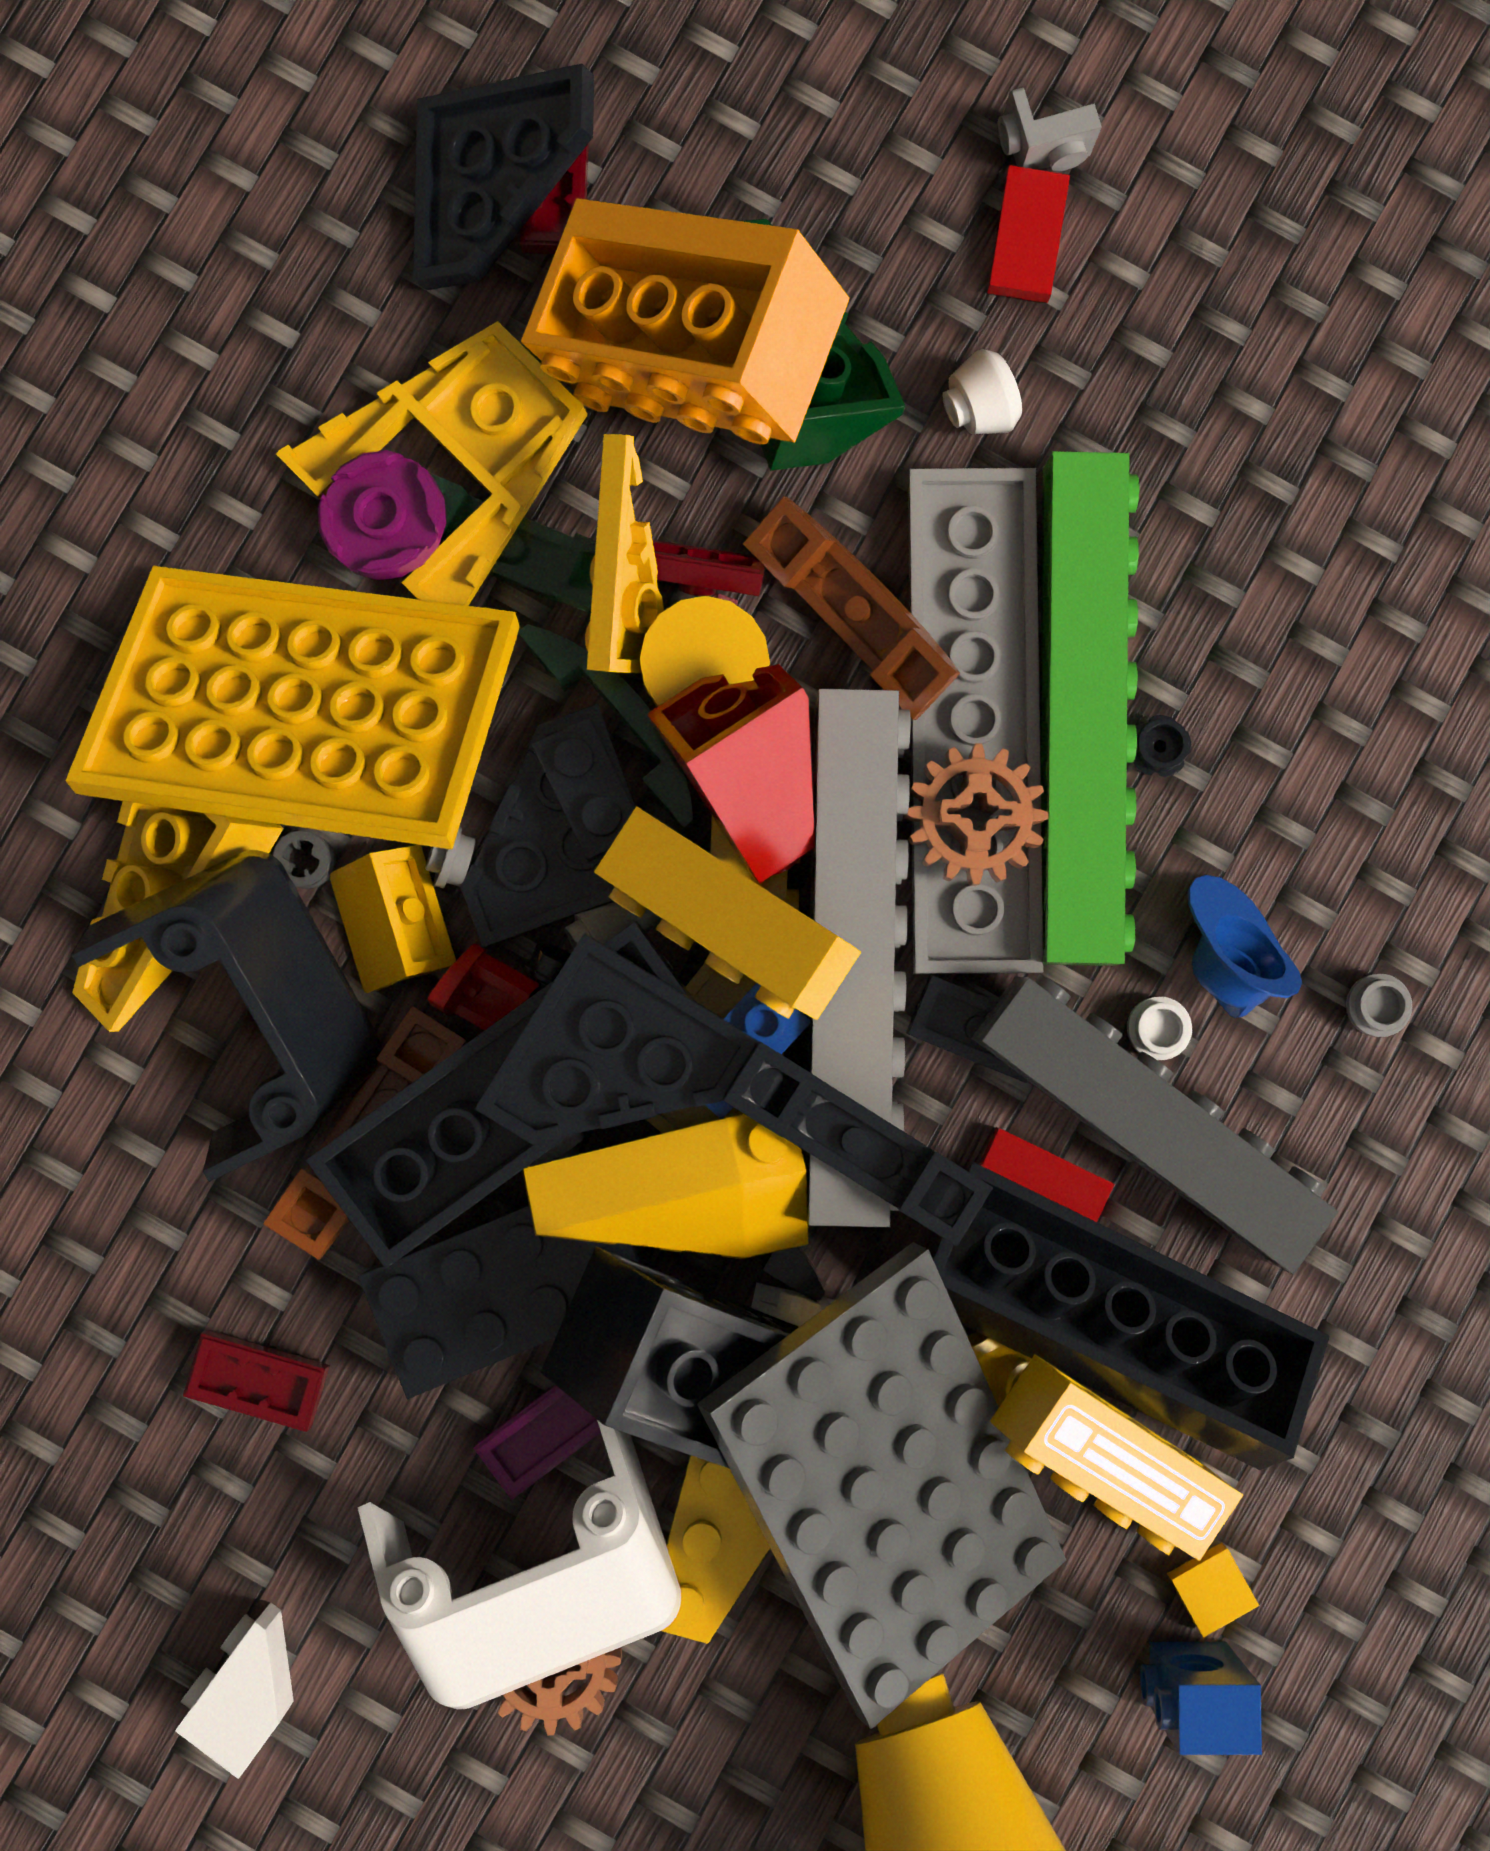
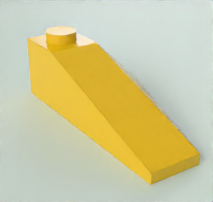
M122 801L117 823L125 825L117 860L107 859L102 880L110 882V887L102 917L93 919L90 925L241 852L259 850L270 853L284 828L280 824ZM140 937L80 966L72 993L109 1032H119L173 970L161 965L154 958L143 938Z
M745 1114L527 1167L522 1170L535 1236L613 1245L618 1243L654 1247L674 1252H698L736 1259L751 1258L808 1244L807 1177L802 1150L794 1143L779 1136Z

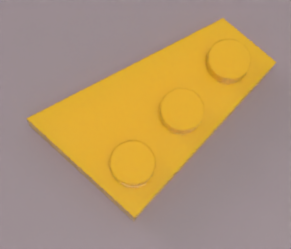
M690 1455L666 1544L681 1589V1606L674 1621L661 1631L708 1644L769 1551L770 1546L731 1470Z

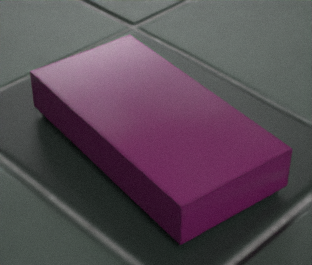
M554 1384L478 1441L473 1448L512 1500L601 1433L597 1419Z

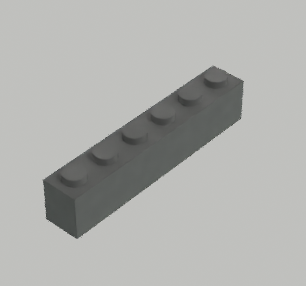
M1039 974L1035 981L1029 977L1015 976L997 1000V1005L991 1013L986 1015L985 1021L973 1035L972 1039L1269 1263L1294 1275L1339 1212L1321 1198L1326 1188L1303 1170L1293 1166L1289 1172H1286L1270 1160L1275 1149L1251 1131L1242 1128L1237 1135L1219 1121L1225 1112L1204 1095L1191 1090L1189 1095L1185 1096L1169 1084L1168 1081L1173 1076V1072L1161 1062L1143 1051L1135 1058L1120 1047L1117 1043L1121 1039L1122 1034L1108 1022L1093 1013H1090L1085 1020L1067 1007L1066 1004L1071 996L1052 980Z

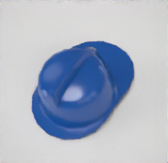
M1204 875L1195 878L1188 888V905L1202 933L1191 963L1193 974L1198 982L1214 996L1229 1016L1233 1018L1246 1016L1270 996L1288 998L1296 995L1302 985L1300 972L1280 946L1264 916L1253 901L1237 886L1220 877Z

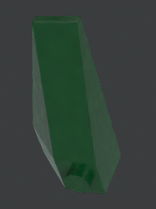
M767 219L742 221L772 226ZM846 311L844 312L795 443L769 438L767 444H760L770 471L829 463L900 417L904 412L906 406L885 357L872 342L863 345L845 324L848 317Z

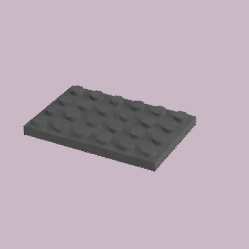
M914 1242L697 1403L854 1713L870 1729L875 1727L1066 1561L1026 1468L1005 1451L1011 1440L989 1422L999 1407L932 1256L927 1248Z

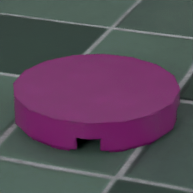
M388 450L363 453L341 465L331 477L334 482L328 488L326 496L322 493L318 505L319 533L329 553L354 574L375 580L403 577L424 565L438 548L446 526L445 498L435 479L419 463L412 459L404 458L402 454Z

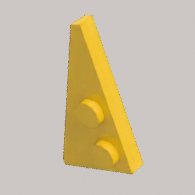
M604 434L596 548L590 565V580L593 585L591 617L585 633V645L588 651L587 670L642 673L640 655L645 633L657 616L664 611L662 595L657 585L658 570L650 522L635 521L630 486H638L643 480L639 457L634 447V436Z

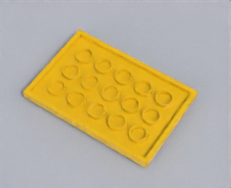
M153 566L65 781L74 793L79 795L452 850L520 628L516 613L498 609Z

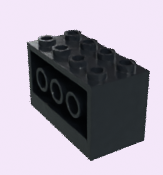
M596 1246L541 1369V1373L604 1426L729 1468L697 1403L799 1328V1326Z

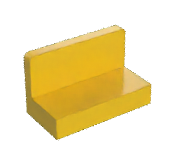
M421 845L369 853L330 874V881L360 981L366 993L378 991L402 980L446 970L456 961L430 873L425 870L426 860Z

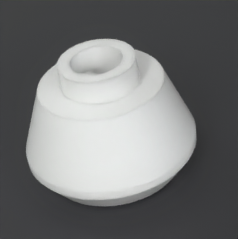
M979 349L949 377V390L943 392V403L950 421L956 428L964 426L971 434L1008 433L1014 429L1022 415V402L1015 378L1000 354Z

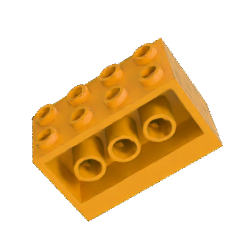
M576 198L521 343L542 361L540 368L543 372L565 382L574 390L573 396L583 406L592 410L607 412L610 406L624 408L633 416L648 422L657 423L660 421L661 416L677 419L686 427L702 433H712L714 427L731 430L740 438L756 444H767L769 438L795 443L850 298L798 229Z

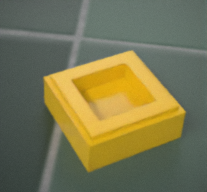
M1222 1542L1207 1550L1200 1561L1193 1558L1167 1573L1183 1605L1203 1638L1259 1606L1231 1553Z

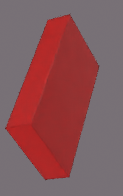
M1013 165L1008 166L988 283V294L1048 303L1052 294L1070 175Z
M996 1127L979 1165L1095 1222L1098 1221L1115 1185Z

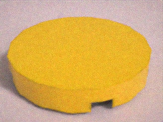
M710 596L680 600L661 612L645 633L640 655L644 688L656 707L701 678L724 674L729 684L754 680L752 675L756 668L770 665L766 637L754 618L733 602Z

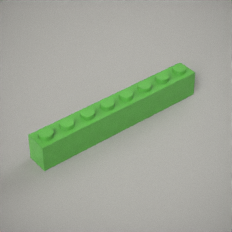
M1053 451L1043 469L1041 785L1044 789V792L1041 794V810L1048 812V819L1041 823V837L1044 839L1042 842L1043 965L1125 964V952H1132L1135 944L1134 916L1132 914H1125V889L1133 888L1136 876L1134 851H1126V826H1132L1136 817V792L1133 787H1126L1127 763L1134 762L1137 750L1136 726L1134 724H1127V700H1134L1138 681L1136 662H1128V637L1135 636L1138 625L1137 600L1128 599V575H1135L1139 557L1137 537L1129 536V513L1136 512L1139 500L1138 475L1129 474L1130 453Z

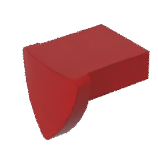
M473 943L446 971L427 1000L432 1007L448 1016L457 1014L481 1029L486 1030L536 994L540 984L486 954V949Z

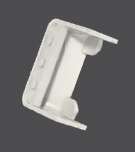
M598 1421L615 1476L591 1485L583 1491L576 1501L572 1520L580 1549L454 1599L450 1580L441 1566L426 1558L412 1557L402 1520L371 1502L358 1507L383 1610L427 1692L436 1702L454 1709L471 1708L657 1633L674 1621L681 1606V1589L630 1434L604 1426Z

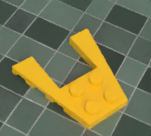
M498 321L429 361L428 363L431 366L429 369L403 384H400L398 381L393 382L376 392L379 396L378 399L347 417L344 413L337 415L320 425L318 429L321 432L293 449L287 445L276 453L301 481L321 499L322 493L326 496L328 488L334 482L331 477L341 465L363 453L380 451L415 418L491 496L438 546L424 565L415 569L401 582L419 600L470 605L588 415L584 406L557 379L543 372L540 368L541 363Z

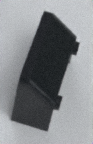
M259 850L241 852L89 925L72 954L78 967L142 937L154 958L161 965L173 971L192 972L220 960L283 1071L264 1080L257 1086L251 1097L249 1115L213 1132L203 1167V1173L209 1182L307 1134L365 1081L378 1064L376 1058L379 1055L380 1044L376 1031L284 866L276 857L267 852Z

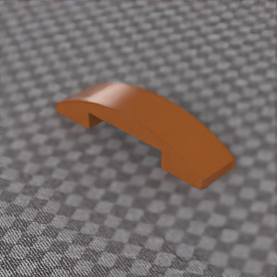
M783 496L743 543L784 587L794 589L873 670L870 676L883 690L899 691V706L902 709H910L912 720H917L960 674L943 649L906 607L848 549L790 498Z
M412 1006L376 1058L378 1064L375 1070L367 1078L319 1150L466 1044V1040ZM308 1164L305 1170L300 1169L263 1224L320 1260L350 1220Z

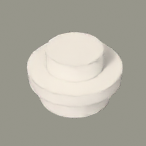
M1151 997L1138 1003L1131 1011L1127 1021V1035L1131 1045L1139 1054L1143 1051L1156 1060H1167L1179 1055L1187 1047L1192 1035V1023L1186 1009L1177 1001L1168 997Z

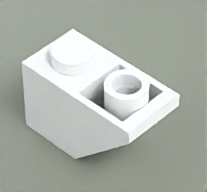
M272 1603L266 1607L256 1621L245 1614L220 1647V1649L230 1655L217 1674L206 1667L181 1700V1703L188 1707L190 1711L175 1730V1732L238 1779L294 1702L281 1610Z

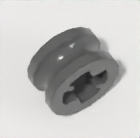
M303 830L290 832L279 840L273 852V856L282 863L294 886L297 888L308 890L320 887L328 882L330 874L334 871L336 865L335 853L329 842L313 832ZM312 843L314 846L311 855L320 860L319 866L315 872L305 869V877L299 878L295 875L298 866L294 862L289 861L290 855L295 848L305 851L304 844Z

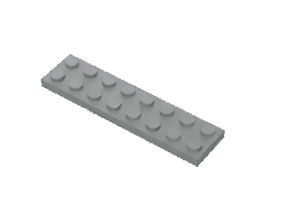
M1036 468L909 469L907 476L909 612L938 643L960 672L957 678L917 720L911 719V786L914 782L931 784L923 770L930 761L939 764L945 769L947 768L945 754L949 749L955 747L960 752L963 760L969 759V754L975 743H982L985 759L992 760L1002 748L1008 750L1006 767L1013 771L1018 766L1027 763L1031 768L1022 780L1026 788L1041 785ZM963 775L955 777L943 785L935 801L955 799L961 793ZM992 778V787L1005 801H1014L1007 788ZM911 794V807L920 806L921 800ZM1041 795L1032 801L1034 809H1041ZM975 800L964 811L955 813L961 814V818L971 819L973 830L976 831L987 820L997 817L990 816V813L981 812L978 807V801ZM911 821L912 834L920 829L919 822ZM1041 823L1032 825L1031 830L1040 836ZM936 829L942 841L950 849L960 854V843L947 829ZM1016 829L997 831L991 837V849L988 851V857L1001 852L1012 840ZM926 843L912 845L913 974L1043 973L1042 844L1037 848L1022 846L1021 850L1029 861L1022 869H1018L1006 861L1004 862L1006 879L996 883L988 870L983 871L981 882L977 886H969L966 871L959 870L958 874L951 881L944 880L943 874L946 864L939 859L934 864L925 867L921 862L929 852V847Z

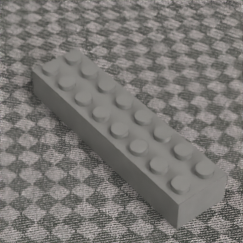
M819 689L814 708L812 789L815 848L811 850L810 918L860 950L861 954L818 1020L808 1016L812 1022L808 1025L807 1071L904 1131L903 1104L892 1102V1077H904L905 1040L904 1038L893 1037L894 1012L905 1011L906 973L894 971L895 948H900V945H906L907 907L896 906L895 898L896 884L901 885L902 879H907L908 841L896 839L897 821H902L903 814H908L909 775L898 774V758H903L904 749H909L910 709H899V691ZM805 1151L808 1225L890 1227V1210L899 1211L895 1206Z

